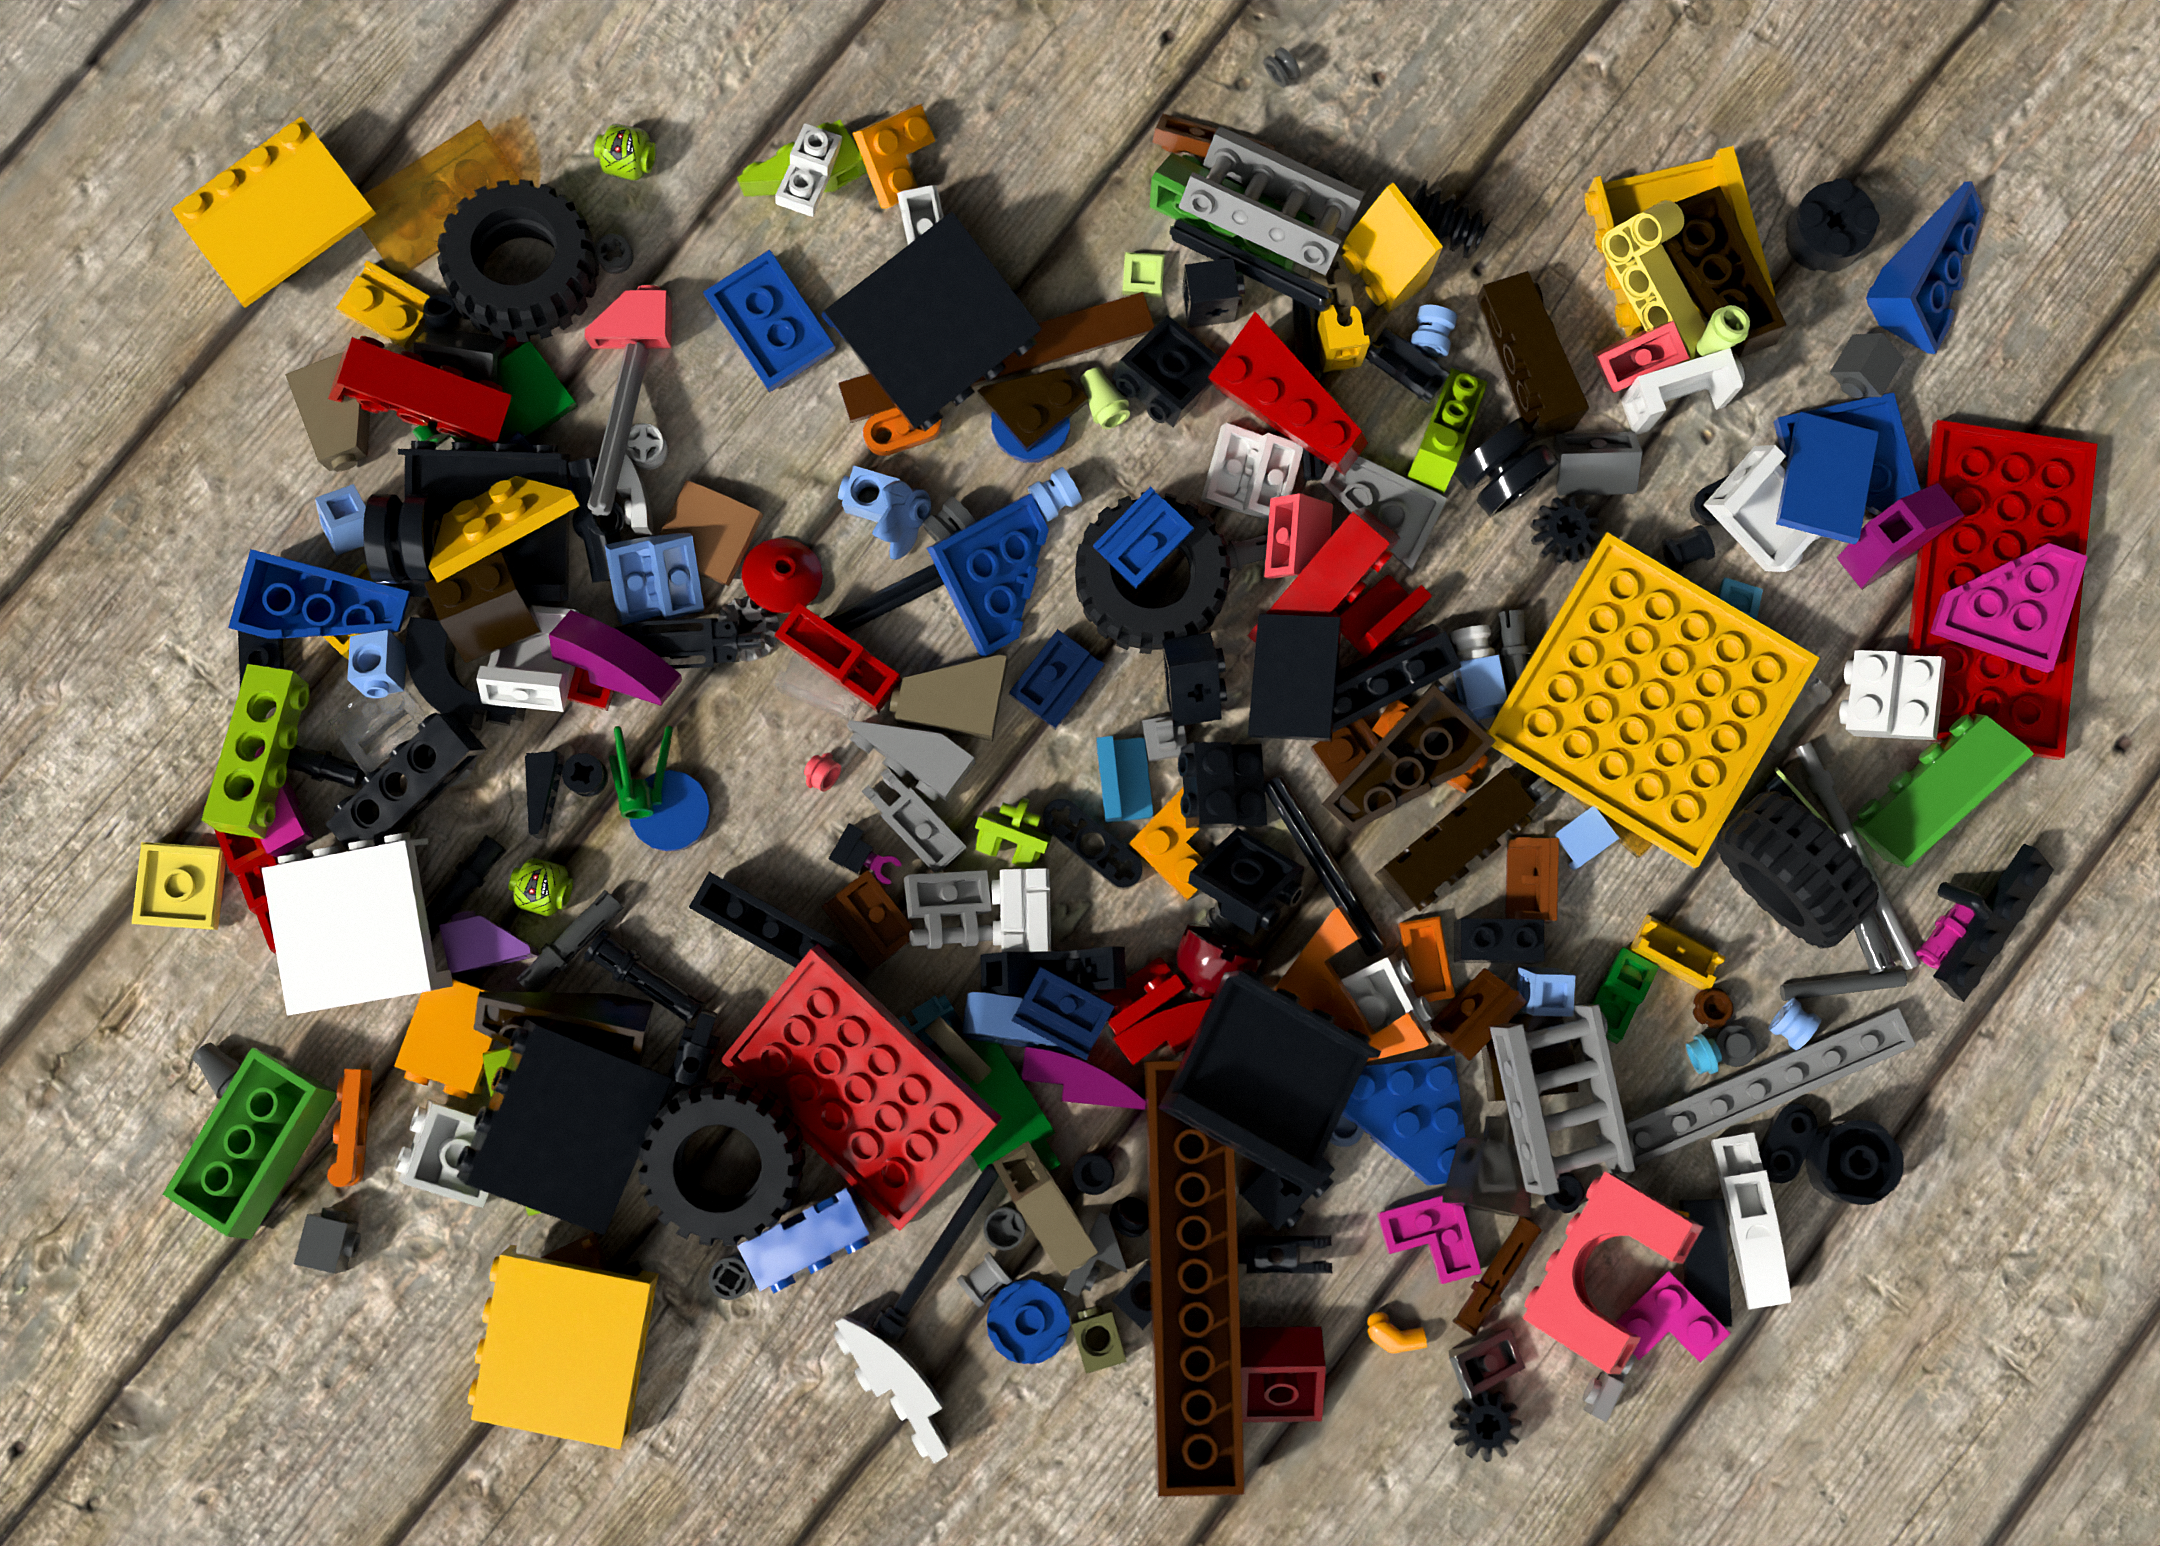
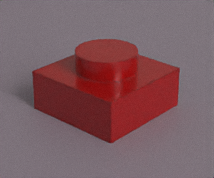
M575 667L567 699L608 711L614 690L590 683L588 670Z

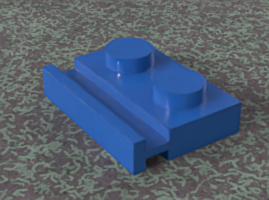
M1150 486L1093 545V548L1137 589L1191 534L1194 528Z

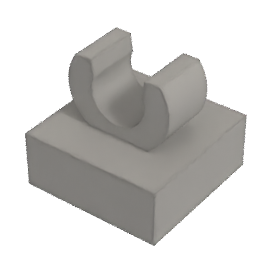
M1171 716L1142 720L1148 762L1178 758L1181 753V747L1187 745L1184 726L1173 727Z

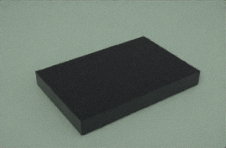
M1258 614L1248 725L1249 737L1332 742L1342 628L1340 617Z

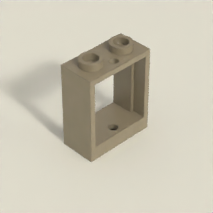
M1029 1141L993 1163L1014 1204L1062 1276L1073 1269L1082 1267L1091 1257L1098 1254L1077 1215Z

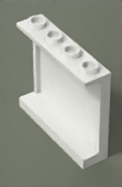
M410 832L384 836V845L375 846L374 839L348 843V852L339 853L338 846L313 850L314 858L304 860L303 853L277 857L279 865L262 868L287 1016L453 986L450 970L436 972L415 847L429 844L428 838L411 840Z

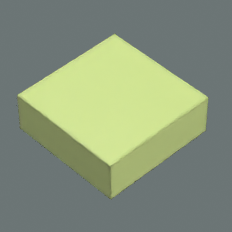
M1125 252L1122 295H1134L1143 292L1146 297L1162 298L1165 255Z

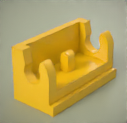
M1330 305L1327 311L1320 312L1316 331L1322 373L1362 366L1370 345L1369 335L1365 336L1361 314L1355 306H1351L1350 309L1352 324L1346 327L1338 323V314L1334 305Z
M1648 914L1645 916L1628 949L1700 990L1712 988L1717 978L1713 974L1717 966L1725 961V956Z

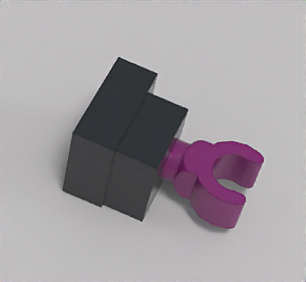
M849 823L830 854L829 861L857 876L866 866L875 872L877 879L882 884L891 885V880L882 875L881 869L886 863H892L896 867H901V862L896 857H882L874 853L872 846L861 841L864 832Z

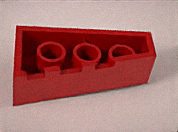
M1254 312L1209 375V380L1217 391L1345 476L1368 444L1362 430L1263 319Z
M360 336V339L352 337L343 352L328 399L342 403L344 396L354 398L361 404V409L376 414L379 411L388 412L389 409L397 411L396 415L403 422L416 426H428L429 421L437 423L436 430L440 433L491 448L492 443L498 441L512 395L502 392L503 387L494 382L480 380L477 383L463 378L464 373L456 368L441 365L438 369L425 364L424 358L415 353L400 351V354L384 349V344L379 340Z
M1363 507L1352 511L1266 614L1341 617L1337 610L1346 600L1351 604L1367 587V584L1363 581L1373 570L1379 572L1394 555L1390 550L1401 538L1367 508ZM1257 625L1247 635L1255 643Z

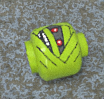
M613 124L607 128L604 135L599 134L597 136L594 156L600 159L601 168L604 173L636 181L644 173L649 174L653 168L656 145L650 141L649 134L645 130L622 124Z
M530 858L523 864L522 868H514L509 879L508 890L514 892V902L518 908L544 916H551L558 909L564 910L567 907L573 890V879L568 877V871L563 865L539 858Z

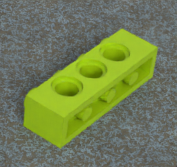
M247 664L201 819L218 832L265 839L268 827L274 822L276 815L275 802L279 788L286 781V763L290 750L297 743V725L301 711L306 708L309 701V684L294 671ZM276 707L273 716L266 719L268 712ZM265 746L264 752L255 758L257 750ZM254 784L252 792L243 798L245 790Z

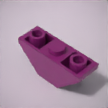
M1937 483L1899 499L1869 521L1861 529L1859 541L1855 545L1849 543L1838 555L1837 560L1860 589L1863 590L1962 518L1964 513L1940 484Z

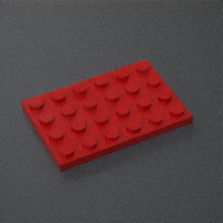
M819 944L806 954L720 1059L742 1082L745 1079L758 1083L756 1086L757 1090L766 1094L768 1089L778 1095L779 1097L776 1102L782 1108L788 1105L793 1112L792 1122L795 1127L800 1126L804 1137L803 1140L899 1231L911 1221L1003 1119Z

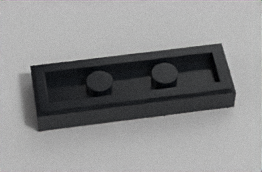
M1724 1199L1679 1200L1680 1211L1688 1212V1218L1703 1226L1683 1263L1684 1285L1725 1327H1732Z

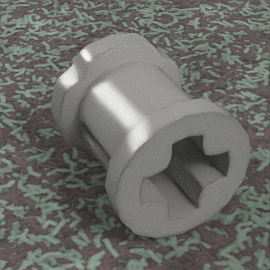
M990 1252L984 1255L985 1261L968 1275L964 1276L961 1274L957 1278L960 1286L979 1308L984 1304V1298L1002 1283L1008 1285L1012 1281L1006 1270Z

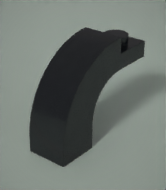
M410 617L405 642L408 670L417 690L434 709L440 713H457L470 729L479 731L482 728L484 715H486V722L510 726L511 720L524 722L526 708L482 704L480 693L469 691L461 684L455 670L456 648L439 621Z
M1125 946L1052 952H998L980 955L981 991L983 993L1024 996L1040 966L1090 993L1126 989Z

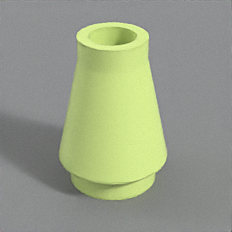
M1733 305L1717 309L1713 313L1702 338L1697 342L1698 353L1703 357L1729 349L1745 340L1750 327V320L1745 311Z
M1096 367L1086 371L1081 376L1080 381L1088 397L1093 421L1100 424L1102 429H1112L1122 424L1130 415L1128 410L1129 401L1104 375L1101 368Z

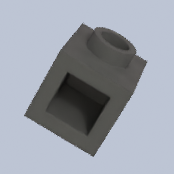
M1883 333L1852 334L1830 373L1839 382L1842 391L1850 397H1882L1904 358Z
M323 1207L321 1213L307 1214L294 1265L333 1274L346 1272L350 1257H355L360 1245L361 1234L357 1233L359 1222L346 1219L348 1214L346 1211Z

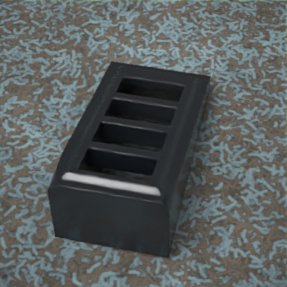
M558 751L526 753L525 756L528 830L530 835L537 839H547L562 768L564 766V755Z

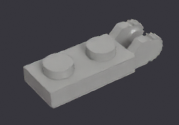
M886 768L881 773L883 781L901 797L889 807L882 800V796L869 785L862 790L863 794L882 813L881 817L934 873H941L967 847L911 788L907 789Z

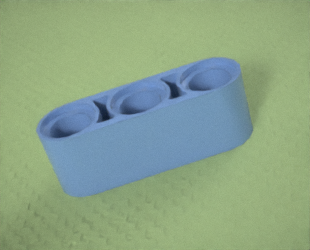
M983 992L967 994L962 1029L963 1037L990 1043L1071 1053L1012 1022V1018L1023 998Z

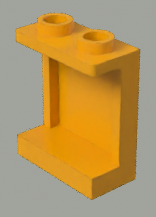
M452 978L453 986L421 993L394 1067L406 1071L405 1079L428 1086L431 1079L445 1084L443 1092L467 1099L469 1093L481 1094L484 1086L480 1085L485 1071L482 1055L484 1052L491 1051L496 1041L474 1030L479 992L490 991Z

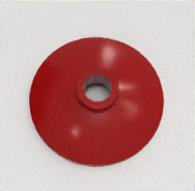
M775 538L764 541L749 552L743 563L742 583L747 595L758 606L771 612L791 613L797 603L807 607L815 600L822 586L823 572L817 556L807 546L792 539ZM776 567H789L790 572L785 574L779 573Z

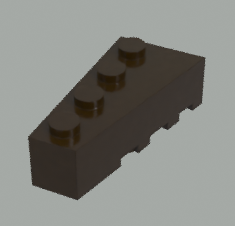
M1720 186L1675 202L1683 212L1684 226L1677 235L1661 244L1693 303L1708 321H1710L1717 309L1729 305L1737 306L1745 311L1750 320L1748 335L1745 340L1731 347L1739 358L1776 345L1787 324Z
M1526 271L1482 285L1477 301L1518 415L1523 417L1536 433L1532 443L1553 437L1555 434L1574 430L1590 407L1558 339L1554 324L1545 310L1539 284L1533 282L1529 272Z
M1504 768L1374 875L1405 913L1413 907H1416L1420 912L1438 898L1434 891L1445 881L1452 886L1470 871L1466 864L1478 855L1483 861L1501 846L1497 839L1508 829L1515 835L1533 819L1528 813L1537 805L1507 769Z

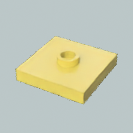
M141 842L131 924L218 930L226 860L221 847Z

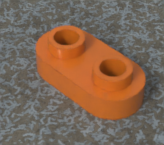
M894 408L870 417L864 425L863 437L866 446L871 452L880 456H888L934 440L941 431L942 419L925 432L918 428L911 432L908 428L910 424L900 411ZM882 431H888L892 436L889 441L880 442L877 439L878 434Z

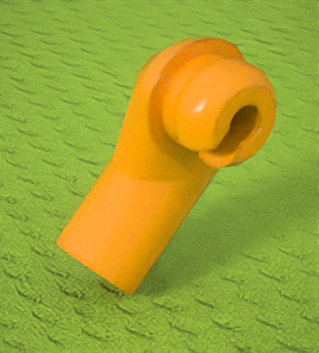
M1375 1312L1368 1317L1367 1324L1369 1328L1367 1332L1370 1339L1387 1352L1400 1353L1427 1348L1423 1327L1400 1331L1389 1322V1316L1384 1312Z

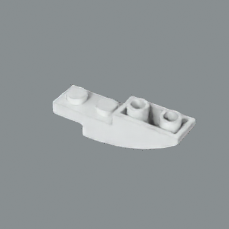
M1753 1132L1713 1139L1711 1141L1712 1150L1729 1216V1231L1748 1310L1791 1303L1788 1274L1778 1220L1766 1170L1763 1171L1755 1134Z
M846 1315L837 1320L835 1324L838 1330L833 1333L843 1353L847 1355L851 1352L859 1367L854 1372L866 1392L872 1389L876 1397L892 1389L895 1396L890 1398L891 1404L902 1421L908 1418L916 1433L911 1435V1439L921 1457L924 1458L929 1455L935 1464L948 1456L951 1449L931 1416L941 1410L944 1403L918 1366L901 1349L866 1324Z

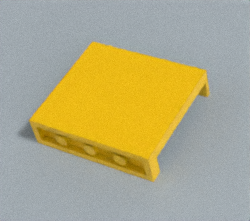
M1734 146L1718 149L1713 158L1606 183H1602L1601 176L1594 178L1587 193H1585V206L1588 215L1595 218L1597 230H1595V243L1600 254L1604 253L1602 249L1604 235L1637 214L1661 201L1667 200L1675 203L1720 186L1773 297H1775ZM1606 259L1608 267L1605 268V280L1610 291L1614 290L1618 304L1615 306V316L1618 326L1625 329L1627 337L1645 331ZM1696 307L1703 322L1708 321L1706 317L1701 313V311Z
M510 1245L500 1256L494 1258L490 1271V1281L495 1282L493 1297H488L483 1311L482 1320L488 1323L486 1337L480 1339L476 1350L475 1363L481 1365L478 1379L473 1380L468 1395V1404L473 1405L471 1420L621 1449L630 1435L659 1274L642 1270L635 1277L518 1254L516 1253L517 1246Z

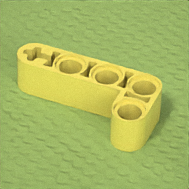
M1665 200L1608 231L1603 237L1602 249L1644 329L1647 330L1674 321L1689 356V359L1680 362L1683 363L1702 357L1698 353L1696 346L1704 334L1706 325L1661 244L1677 235L1684 226V215L1680 207L1672 201Z

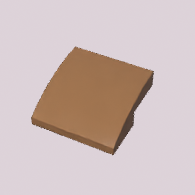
M686 480L659 535L690 533L693 536L699 575L730 586L764 514L728 496Z

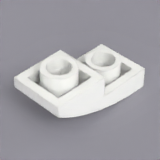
M804 123L790 153V165L775 195L777 205L811 217L814 216L833 170L842 142L841 135Z
M625 452L617 491L622 498H631V500L625 501L626 524L631 525V528L638 537L654 536L652 509L647 490L637 468Z

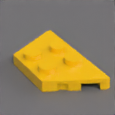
M518 476L509 480L499 481L491 486L489 491L472 500H464L458 503L451 511L443 515L429 569L438 583L579 507V504L571 490Z

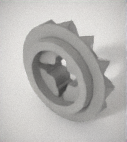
M750 597L734 598L731 603L721 608L718 622L737 621L740 628L741 614L750 623L757 622L758 627L752 629V633L763 631L765 639L752 640L753 642H765V648L742 649L739 661L758 660L767 655L777 643L778 639L774 634L779 629L778 618L775 612L761 608Z

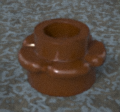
M1711 988L1710 991L1701 990L1693 1000L1695 1005L1693 1009L1694 1018L1700 1024H1707L1709 1028L1724 1026L1726 1020L1733 1015V1003L1722 989ZM1710 1004H1714L1716 1006V1010L1714 1012H1711L1709 1010Z

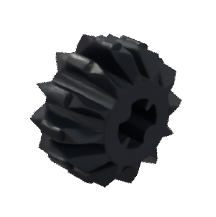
M1559 497L1553 498L1551 508L1542 505L1537 511L1541 519H1534L1530 525L1534 531L1539 532L1531 539L1532 544H1544L1545 547L1539 554L1541 558L1547 557L1550 552L1554 553L1555 565H1561L1565 556L1572 565L1577 564L1580 561V554L1588 557L1593 552L1590 543H1597L1600 539V534L1592 530L1599 524V518H1587L1586 514L1591 509L1590 504L1583 505L1579 510L1576 508L1577 501L1575 497H1570L1565 506ZM1561 524L1565 530H1572L1573 533L1569 538L1566 533L1558 532L1557 529Z
M1488 1389L1478 1394V1401L1475 1400L1474 1396L1465 1399L1463 1394V1398L1468 1406L1465 1409L1459 1404H1453L1452 1410L1462 1416L1461 1420H1451L1448 1422L1450 1429L1456 1431L1463 1430L1453 1439L1455 1445L1459 1447L1468 1443L1465 1454L1470 1458H1474L1481 1448V1456L1485 1462L1491 1461L1492 1448H1495L1501 1457H1506L1508 1455L1507 1449L1502 1443L1507 1440L1511 1444L1517 1445L1519 1439L1509 1433V1430L1522 1427L1521 1420L1508 1418L1516 1412V1404L1510 1402L1503 1405L1505 1394L1499 1390L1493 1394L1491 1399ZM1484 1414H1487V1417L1494 1421V1426L1487 1427V1434H1484V1432L1476 1427V1423L1483 1422Z

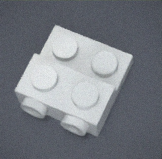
M1855 650L1854 660H1848L1845 664L1844 680L1851 687L1849 700H1842L1840 705V722L1846 724V730L1854 736L1937 740L1946 660L1941 656L1899 655L1896 651Z
M1395 953L1341 979L1375 1032H1379L1411 1010L1425 1031L1432 1028L1429 1020L1434 1018L1433 1011L1424 996L1417 998L1410 984L1415 981L1414 973L1409 963L1404 958L1398 960Z
M431 1100L427 1101L425 1108L418 1106L410 1124V1131L416 1132L410 1148L403 1146L395 1165V1171L401 1172L399 1180L408 1186L484 1208L489 1193L465 1185L457 1177L459 1171L456 1170L457 1160L462 1149L465 1146L470 1147L476 1134V1130H474L476 1116Z

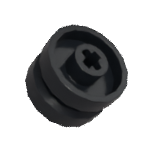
M1523 417L1514 420L1475 450L1453 473L1467 490L1476 489L1490 479L1492 480L1479 493L1477 503L1490 518L1527 495L1559 462L1546 444L1538 445L1521 456L1534 441L1536 435L1535 431Z
M434 493L408 494L403 503L397 494L371 495L368 499L364 512V551L367 567L371 578L376 584L402 583L406 575L409 576L413 583H425L435 579L429 569V564L443 516L439 501Z

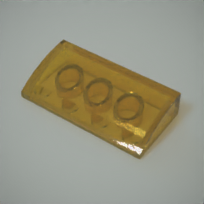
M479 119L362 195L376 214L360 225V227L394 276L400 278L440 252L437 247L439 235L442 232L446 233L443 223L448 214L456 215L458 213L456 205L464 197L471 200L476 196L474 190L484 185L487 190L498 187L497 181L509 179L510 185H519L520 178Z

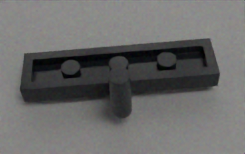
M2023 844L1986 899L1980 894L1948 882L1940 884L1938 888L1939 897L1970 908L1975 913L1966 927L1967 932L1962 938L1959 937L1933 976L1951 997L1965 1002L1971 991L1979 984L1982 975L1994 957L2002 950L2005 941L2013 929L2024 918L2032 901L2047 884L2049 876L2054 869L2037 848Z

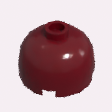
M1188 923L1177 951V963L1182 975L1192 983L1190 989L1194 993L1212 999L1225 972L1241 971L1242 968L1257 971L1262 958L1259 957L1260 953L1252 946L1236 937L1227 939L1212 934L1213 930L1209 926Z

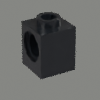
M1146 1262L1111 1298L1142 1330L1152 1321L1151 1303L1143 1304L1135 1298L1137 1285L1145 1280L1150 1281V1266Z

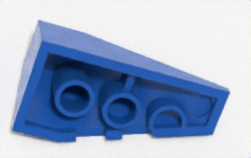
M1965 181L1881 269L1873 286L1869 288L1866 297L1867 304L1880 327L1928 354L1937 353L1952 324L1955 312L1949 309L1954 290L1962 289L1965 279L1961 275L1964 255L1972 254L1983 217L1984 208L1972 181Z
M250 549L228 628L267 639L366 634L383 630L400 632L411 592Z

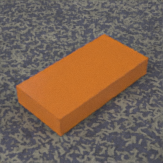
M1440 916L1399 923L1404 958L1409 963L1415 976V981L1410 984L1417 998L1424 996L1428 1002L1455 998Z

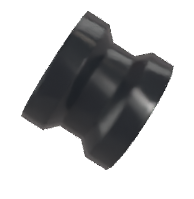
M578 753L571 756L562 768L564 784L571 791L582 797L599 795L608 783L609 774L607 768L600 760L588 753ZM579 769H580L581 773H580V775H579V778H578V779H575V778L578 777V773H579Z

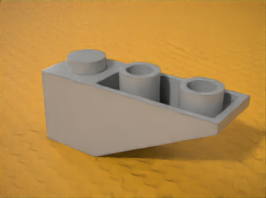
M849 720L846 724L849 731L853 733L850 740L868 754L874 748L886 757L883 764L901 778L907 772L919 781L915 788L932 801H935L939 796L948 802L976 764L975 758L941 733Z

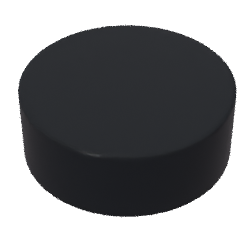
M1086 1154L1074 1166V1182L1079 1190L1088 1195L1104 1193L1111 1187L1114 1181L1113 1165L1108 1158L1101 1154Z

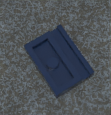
M1057 629L1009 691V696L1056 730L1104 668L1105 664Z
M1040 966L1014 1014L1012 1022L1086 1060L1114 1005Z

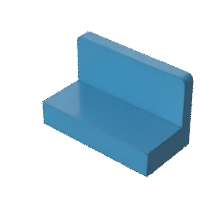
M1113 736L1096 738L1105 823L1152 818L1153 805L1145 739L1132 738L1113 741Z

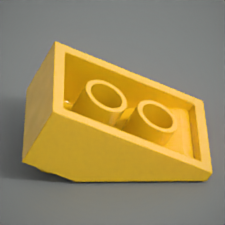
M1393 182L1386 187L1345 238L1341 252L1343 253L1342 258L1348 270L1354 275L1358 273L1367 284L1365 288L1370 299L1377 306L1382 304L1387 312L1390 313L1427 286L1443 246Z

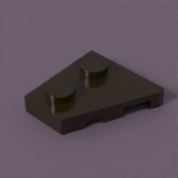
M1063 368L983 386L977 390L978 396L1026 452L1031 450L1088 403V397Z

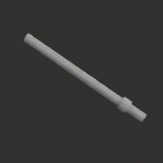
M1811 742L1796 748L1795 750L1809 776L1806 781L1812 793L1818 794L1837 834L1861 858V863L1869 869L1873 875L1872 880L1877 883L1879 897L1875 910L1905 970L1920 965L1921 962L1833 788V785L1836 783L1829 769L1824 770Z

